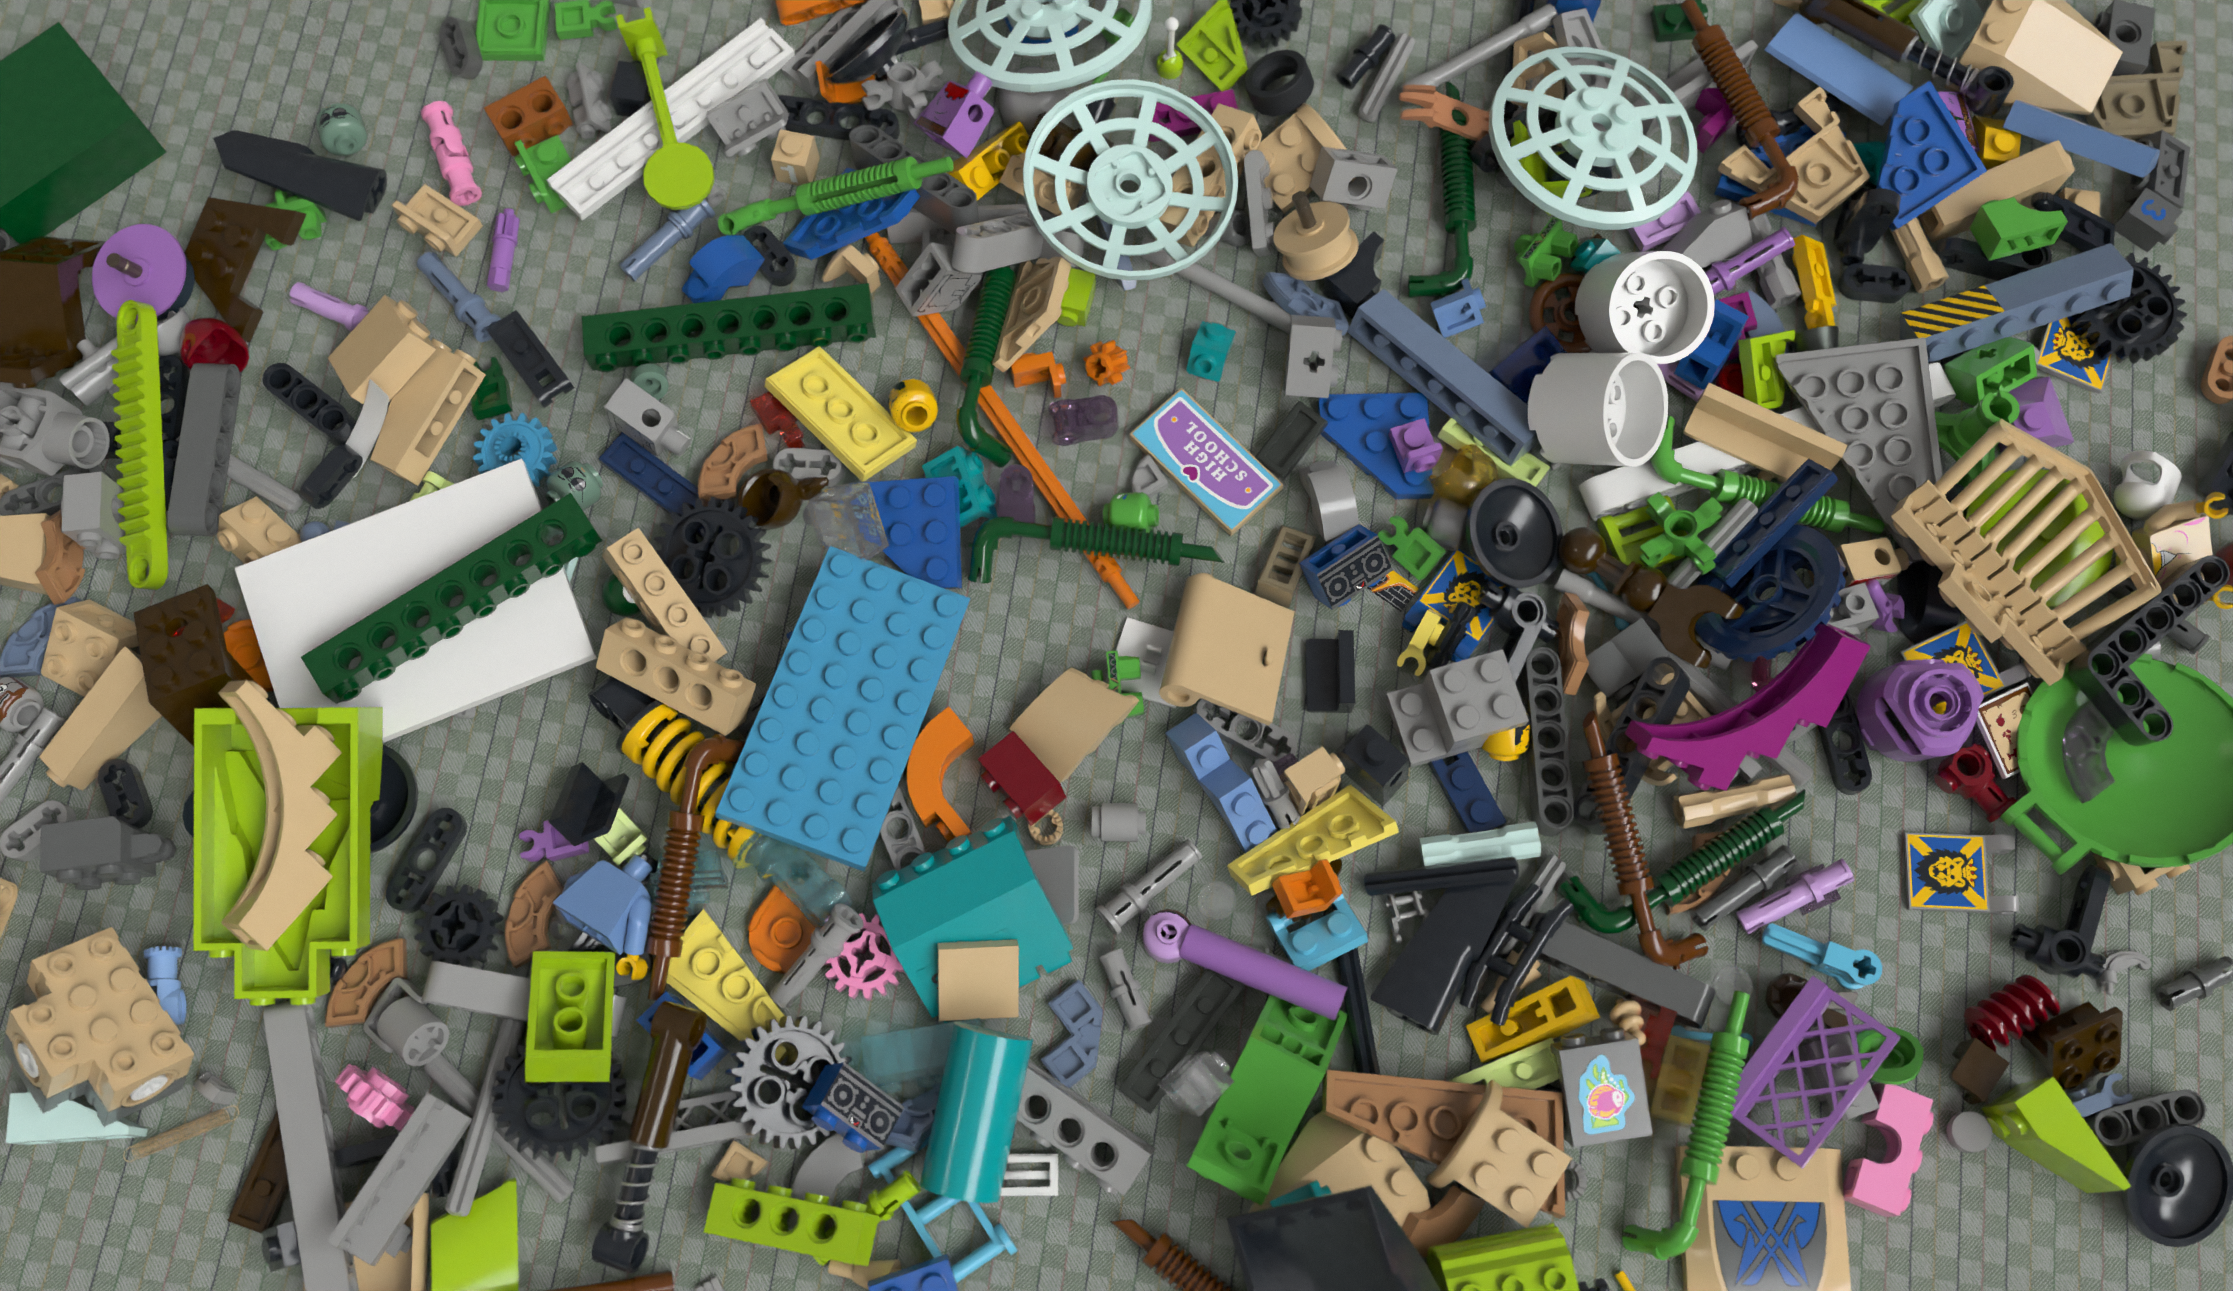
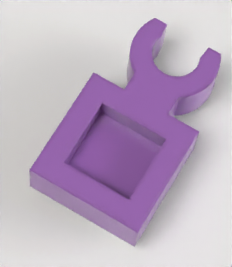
M549 820L543 821L544 832L542 833L534 830H525L519 834V839L525 842L534 841V846L530 851L520 853L521 858L529 862H536L542 859L545 854L546 858L554 862L589 853L588 841L573 846L549 823Z

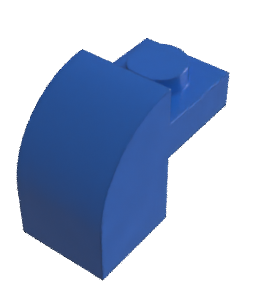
M726 235L716 238L703 246L689 261L694 270L681 290L693 303L721 300L730 286H748L765 259L744 235Z
M1718 299L1714 302L1713 321L1706 337L1692 353L1680 359L1674 372L1678 377L1702 390L1706 388L1708 383L1713 382L1741 337V332L1749 318L1746 314Z

